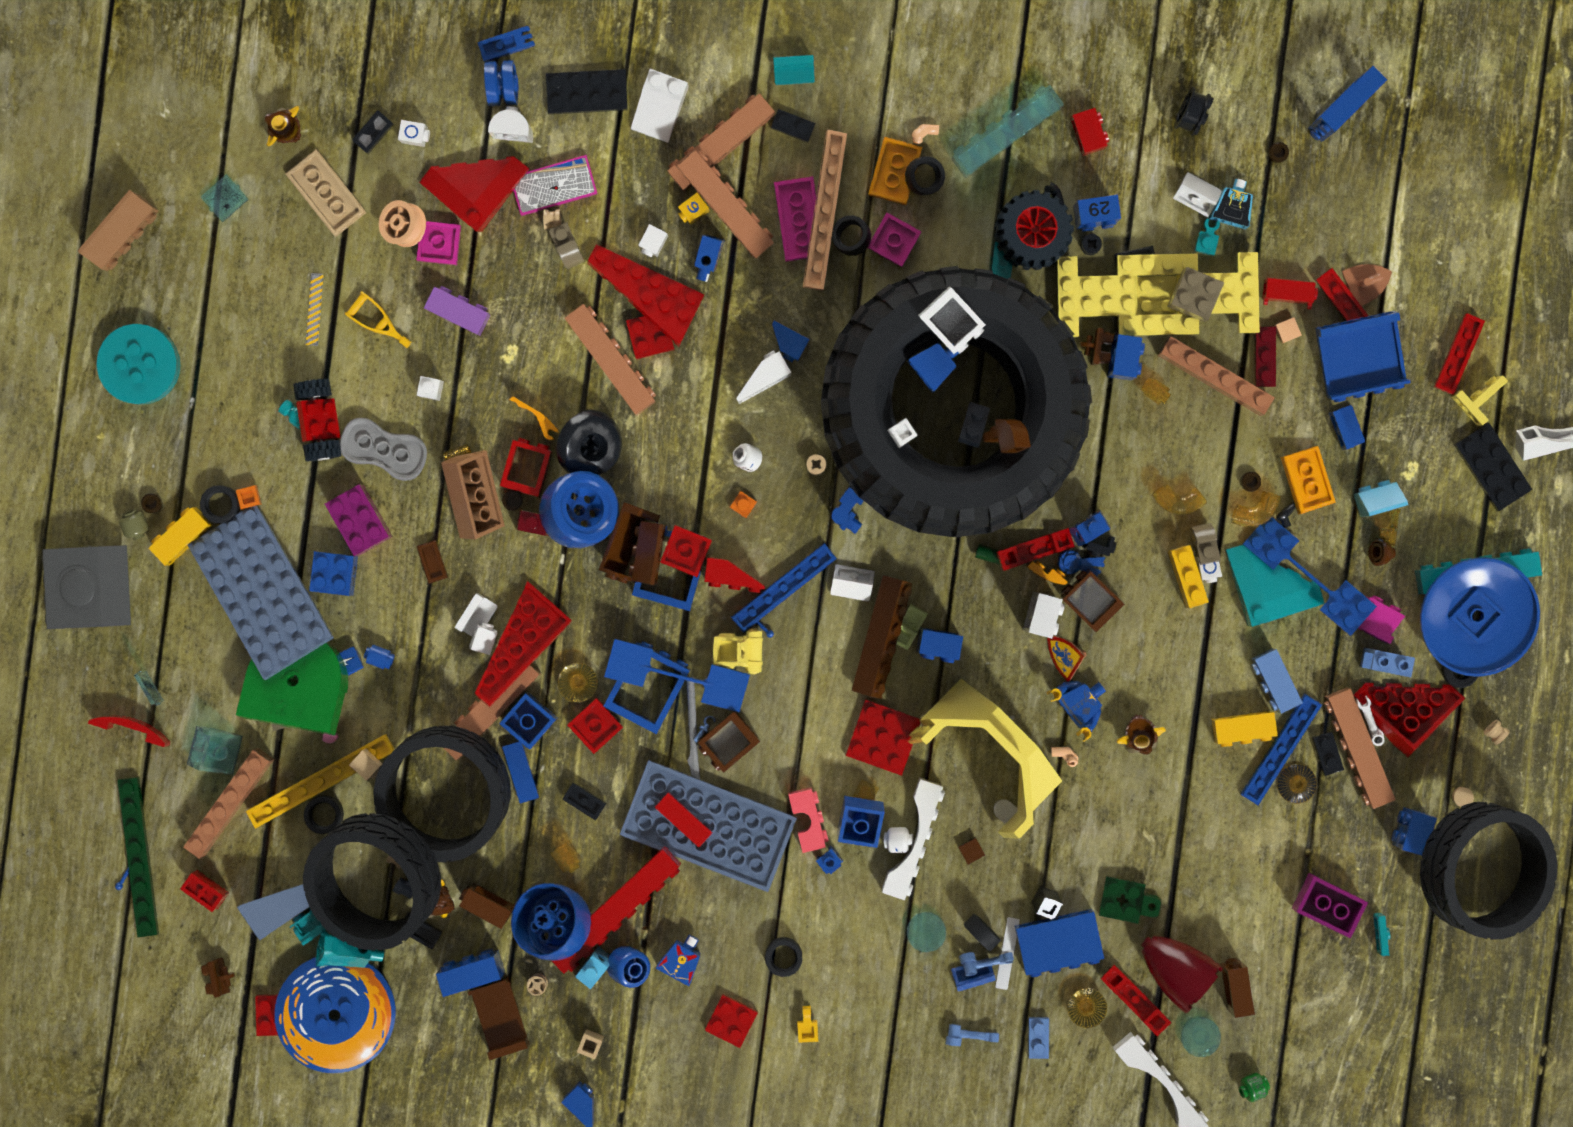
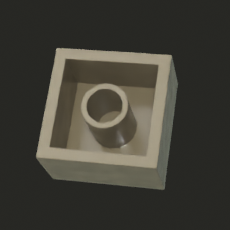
M1186 267L1182 271L1167 307L1206 322L1211 316L1224 282Z

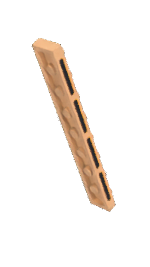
M833 130L826 131L803 281L804 288L824 290L847 133Z

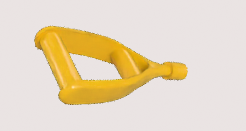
M361 291V294L350 309L345 312V315L365 329L396 338L400 344L408 348L412 342L406 337H402L394 328L383 308ZM366 299H369L384 315L374 329L354 318V315ZM387 324H388V325H389V330H388V331H383L384 328H385V327L387 326Z

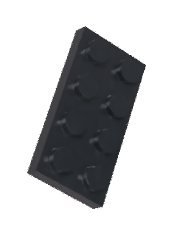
M626 69L546 73L549 115L628 111Z
M1486 423L1454 444L1496 511L1502 510L1533 490L1490 423Z

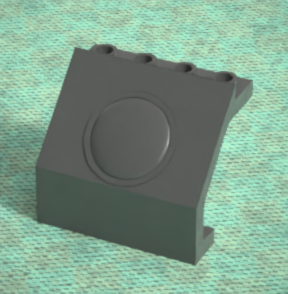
M127 545L43 549L42 563L44 569L43 583L45 588L44 603L47 629L131 625Z

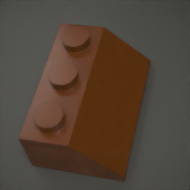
M641 521L640 525L636 526L635 536L638 537L637 545H633L632 556L635 557L634 565L631 564L629 569V576L632 577V581L651 585L657 584L666 525Z

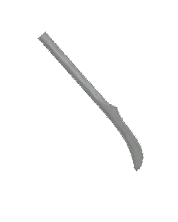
M687 681L690 754L687 762L690 766L691 776L701 780L698 744L694 741V738L697 736L695 682Z

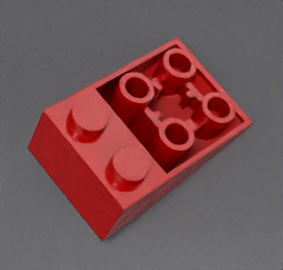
M707 558L704 582H709L708 586L720 588L721 584L729 585L728 589L741 590V587H749V592L760 593L761 589H765V585L731 561Z

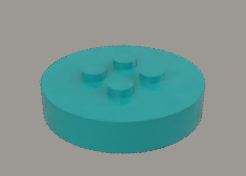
M129 324L114 330L103 341L97 355V372L102 385L112 396L123 402L145 405L159 401L174 388L180 374V356L174 342L164 332L144 324Z

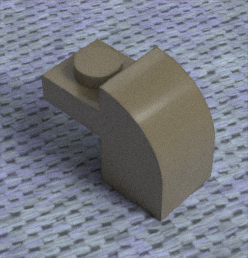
M567 222L549 230L558 254L567 270L585 262Z
M1212 523L1190 527L1189 532L1192 545L1197 550L1200 565L1221 561L1217 546V536Z

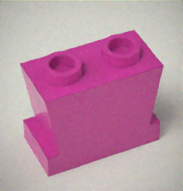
M1377 596L1367 597L1377 607L1358 629L1386 644H1391L1394 639L1391 634L1404 619L1405 615L1401 614V609L1394 605H1390V607L1384 605V600Z

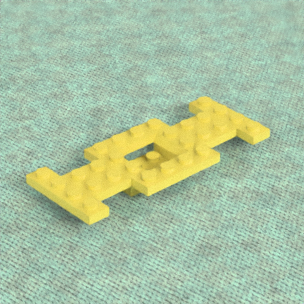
M1258 252L1236 253L1237 273H1203L1224 282L1211 314H1238V333H1259ZM1198 253L1117 255V275L1078 276L1077 256H1065L1057 260L1058 317L1061 321L1066 322L1075 334L1073 337H1079V317L1106 316L1118 317V334L1120 335L1199 334L1198 319L1167 307L1183 269L1189 267L1198 271ZM1150 275H1176V276H1150Z

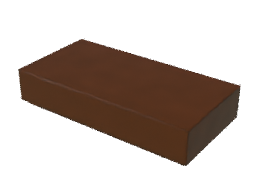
M437 540L418 545V553L428 583L449 578Z

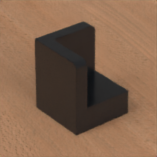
M1042 886L1038 888L1031 902L1036 914L1052 920L1055 919L1063 904L1056 891Z

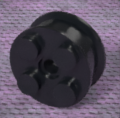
M1192 87L1180 106L1174 128L1178 129L1180 127L1190 131L1189 134L1191 136L1197 135L1201 125H1204L1207 121L1209 114L1206 112L1214 100L1211 94L1208 93L1205 96L1196 92L1195 87Z

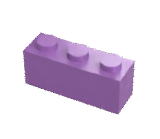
M443 286L440 289L434 287L424 309L481 336L490 318V314L486 312L487 308L480 304L473 306L469 304V299L461 295L455 297L451 295V290Z

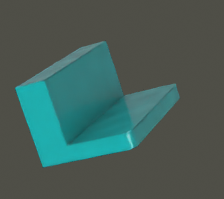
M813 55L773 57L775 85L815 82Z

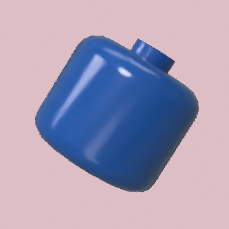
M620 946L613 950L608 957L609 967L607 972L615 982L628 988H635L647 980L650 973V961L643 952L630 946Z

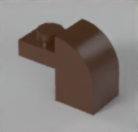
M996 419V426L991 427V431L983 434L984 442H999L1001 453H1017L1031 447L1027 428L1021 421L1016 419Z

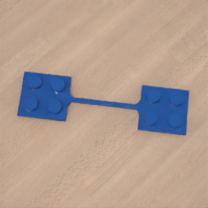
M1268 515L1243 545L1272 570L1284 559H1288L1329 594L1328 601L1321 607L1320 611L1351 636L1377 606L1347 580L1336 591H1331L1290 556V551L1299 540Z
M614 639L604 677L643 687L647 673L650 671L702 684L704 686L702 703L740 712L750 674L711 664L707 679L699 680L653 668L650 665L653 653L652 648Z

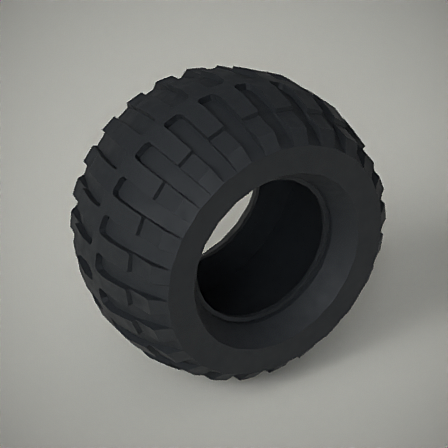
M958 266L944 267L927 272L922 270L909 275L901 281L888 284L876 293L872 299L861 305L838 335L825 367L821 396L826 441L837 469L856 495L888 520L918 533L947 537L992 533L1010 524L1024 520L1043 503L1052 498L1063 485L1062 483L1069 473L1074 470L1079 459L1082 445L1088 437L1090 423L1088 416L1090 404L1092 403L1091 388L1088 384L1086 373L1088 366L1082 351H1079L1073 337L1075 334L1065 321L1060 320L1053 311V306L1040 295L1036 296L1025 287V284L1014 279L998 276L992 270L977 268L969 270L958 268ZM949 286L985 324L983 327L984 332L976 339L972 337L967 344L986 351L1000 363L1008 374L1015 395L1016 410L1014 419L1021 421L1027 428L1031 445L1030 448L1017 453H1001L999 448L996 453L984 462L961 467L941 465L929 460L914 450L908 442L899 448L887 431L897 424L893 414L892 393L899 369L906 360L919 350L937 343H943L918 315ZM954 298L949 300L929 319L950 342H958L977 324Z

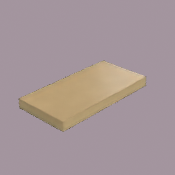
M317 149L285 173L335 237L367 213Z

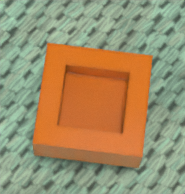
M257 485L236 490L241 510L262 505Z
M740 491L730 508L747 518L757 501Z

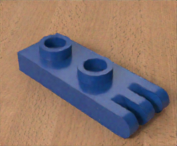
M529 26L477 42L484 63L534 47V41L526 43L527 40L533 38L532 34L523 35V33L530 31Z

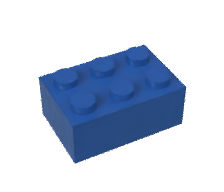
M920 627L916 651L925 659L934 660V656L940 657L943 662L954 663V660L960 659L963 636L956 633Z
M490 948L482 951L476 957L471 954L462 957V960L456 963L454 960L443 963V966L436 973L442 996L445 997L501 980L505 974V969L499 950L493 951Z

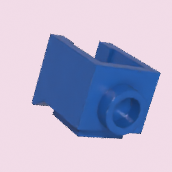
M830 846L828 848L829 851L824 855L816 857V862L826 874H832L842 866L841 863L843 862L833 847Z

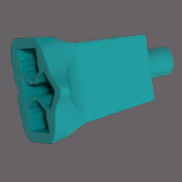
M321 931L316 949L315 964L316 966L331 965L365 968L369 961L382 962L384 950L359 949L348 945L345 941L342 942L326 931Z

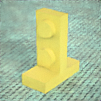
M1503 375L1493 376L1485 383L1487 386L1483 390L1478 389L1470 398L1462 390L1456 391L1451 398L1476 426H1482L1488 421V418L1479 410V407L1505 385L1508 380Z

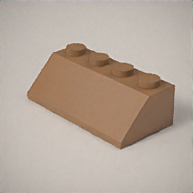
M129 190L79 248L78 252L102 270H112L118 264V258L130 250V244L142 236L144 233L143 229L147 224L154 222L158 210L141 195Z
M483 450L459 455L441 462L460 538L478 539L504 527L505 524L487 451Z

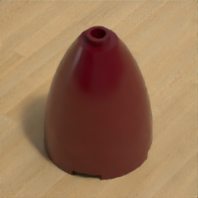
M1160 936L1147 937L1140 945L1143 947L1141 952L1145 964L1153 979L1163 993L1185 1014L1192 1009L1191 1005L1204 996L1218 978L1216 974L1224 968L1200 950L1174 939Z

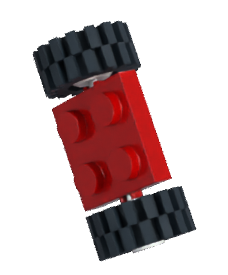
M314 379L294 383L295 399L306 400L296 402L302 442L317 441L303 445L305 461H321L341 457L339 440L325 441L327 439L341 438L335 399H319L332 395L330 380Z

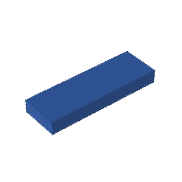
M518 741L503 746L502 748L520 804L539 798L524 745Z

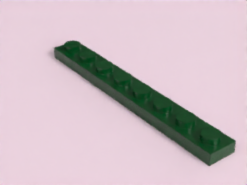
M139 777L119 779L117 781L137 938L154 936L159 934L140 779Z

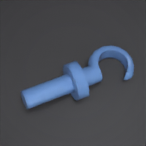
M706 716L704 718V726L699 727L700 731L694 738L695 742L698 743L703 734L709 732L707 730L709 728V725L706 723L707 719L711 718L714 723L716 722L713 716Z

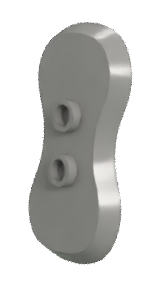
M367 418L351 420L344 428L340 438L341 453L348 461L355 464L379 466L398 480L408 481L416 478L421 473L426 462L427 448L421 439L409 434L389 433Z

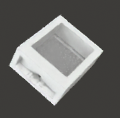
M950 286L918 315L953 354L963 352L969 346L967 342L972 337L976 339L984 332L983 327L985 324Z

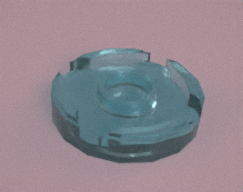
M922 912L916 914L910 920L907 926V937L909 943L915 949L921 952L935 951L943 945L946 939V928L938 915L932 912Z
M1198 1016L1191 1018L1184 1024L1180 1039L1188 1053L1195 1057H1206L1218 1049L1221 1042V1034L1218 1026L1212 1020Z

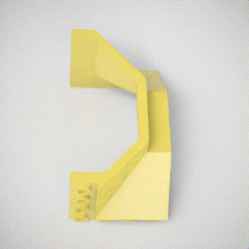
M962 679L920 720L923 726L915 728L909 735L911 737L908 741L910 744L924 742L927 745L946 726L983 728L1019 763L1017 812L998 831L1003 838L1020 839L1034 824L1033 811L1062 782L1039 747L996 704Z

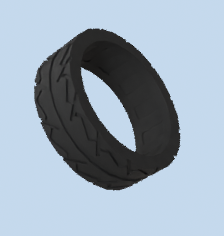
M433 726L422 729L406 738L384 760L376 776L373 790L376 814H384L395 818L398 822L402 821L413 828L424 839L425 843L428 844L437 862H447V860L452 862L464 859L480 850L491 839L505 818L511 799L509 774L504 761L495 748L476 733L456 726ZM440 747L459 752L472 760L481 770L490 791L491 807L484 827L474 834L457 839L436 838L416 828L404 815L396 795L398 769L407 755L423 748Z
M1473 802L1463 805L1460 809L1456 808L1447 814L1436 825V829H1433L1426 841L1422 853L1423 860H1421L1420 880L1423 894L1432 911L1441 920L1455 928L1477 937L1490 938V940L1506 939L1515 936L1518 932L1521 933L1532 926L1541 916V912H1544L1552 898L1558 869L1555 847L1544 827L1528 814L1491 802L1489 804L1487 802ZM1506 822L1514 831L1521 849L1522 858L1519 880L1512 894L1498 909L1484 916L1469 917L1463 911L1455 890V871L1458 859L1469 840L1480 830L1492 824Z
M364 813L353 815L343 820L342 823L334 827L311 850L304 865L303 887L311 911L331 935L359 949L374 951L375 949H391L402 944V941H406L432 914L440 897L441 875L434 853L413 828L402 821L398 822L397 819L384 814L369 813L370 815ZM346 842H360L379 848L391 856L400 865L409 880L413 898L411 915L399 920H382L371 917L353 906L341 892L334 876L333 855L336 846Z

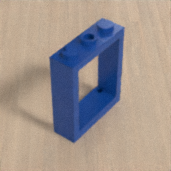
M1374 66L1369 68L1308 127L1310 135L1315 140L1323 142L1336 132L1387 79Z
M666 526L664 536L670 537L672 531L667 530L668 526ZM702 567L698 577L693 576L686 601L641 589L642 583L635 582L632 595L691 611Z
M645 641L636 643L637 645L653 648V645ZM653 650L652 658L681 672V675L688 676L691 669L687 668V663L679 659L675 662L670 659V654L662 650L659 653ZM678 679L656 723L614 701L623 684L621 681H616L603 707L657 734L685 680Z

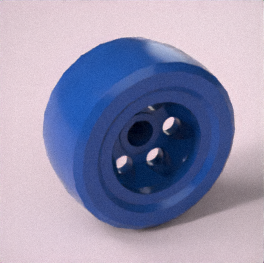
M578 471L565 474L548 486L540 501L539 515L545 532L552 540L568 548H585L601 542L613 531L619 517V503L613 488L605 479L592 472ZM572 493L576 495L575 500L571 499ZM585 496H588L590 498L589 503H586L584 501ZM590 510L595 512L594 517L589 515ZM581 521L586 523V527L581 525Z
M553 883L535 885L524 892L516 902L511 918L512 933L519 947L529 955L551 961L566 959L579 951L587 940L591 926L590 911L583 897L571 888ZM556 904L557 908L553 911L551 907ZM565 913L566 918L562 921L561 915ZM561 928L562 933L558 936L557 930ZM545 933H548V934H549V937H548L547 940H546L545 937H544V934H545Z

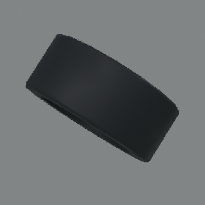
M933 157L916 158L906 168L905 182L908 188L915 194H933L939 191L944 184L945 170L942 164ZM922 164L930 165L935 172V181L928 188L920 187L915 180V171Z
M854 215L845 216L835 223L832 231V241L843 254L856 256L863 253L869 247L871 231L869 226L860 217ZM851 225L859 226L863 232L861 240L856 245L845 246L840 239L842 232Z
M226 486L210 487L202 494L200 500V510L203 516L214 523H225L237 515L240 510L236 492ZM216 493L227 494L232 501L231 510L224 516L214 515L209 508V500Z
M323 795L316 797L307 804L304 810L305 824L311 831L317 834H327L343 821V807L332 796ZM318 804H329L335 810V820L329 826H319L313 820L312 812Z
M975 913L963 924L988 951H991L1001 941L998 935Z
M781 937L773 940L767 946L765 963L774 975L789 977L799 970L803 958L802 950L797 942L787 937ZM786 945L794 950L796 959L791 967L782 969L774 964L772 954L777 947Z

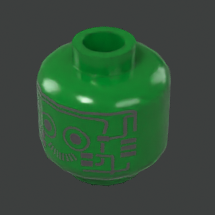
M1253 1073L1241 1079L1238 1090L1242 1098H1246L1249 1102H1255L1267 1097L1270 1085L1264 1075Z

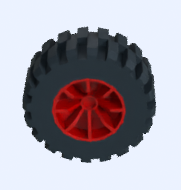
M1033 190L1031 193L1025 191L1019 196L1016 195L1011 198L999 212L998 220L994 226L996 230L994 238L999 243L997 246L999 252L1003 251L1005 254L1003 257L1006 260H1012V265L1016 267L1021 265L1024 270H1029L1030 268L1040 270L1042 267L1047 268L1051 266L1068 250V246L1073 239L1071 234L1074 232V226L1070 223L1073 218L1071 214H1067L1068 207L1065 204L1062 206L1059 203L1061 199L1057 196L1053 199L1050 197L1051 193L1046 191L1043 194L1039 190Z

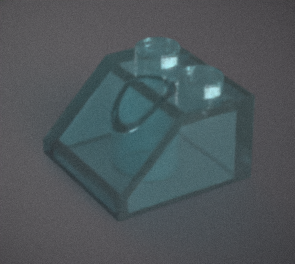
M196 726L187 765L200 771L233 775L243 736L214 728Z

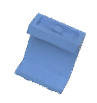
M1364 648L1360 667L1411 677L1415 658Z

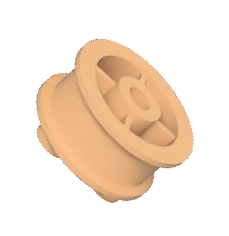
M395 200L387 204L382 210L379 218V231L385 241L401 247H411L420 242L425 233L426 217L422 209L417 205L402 200Z

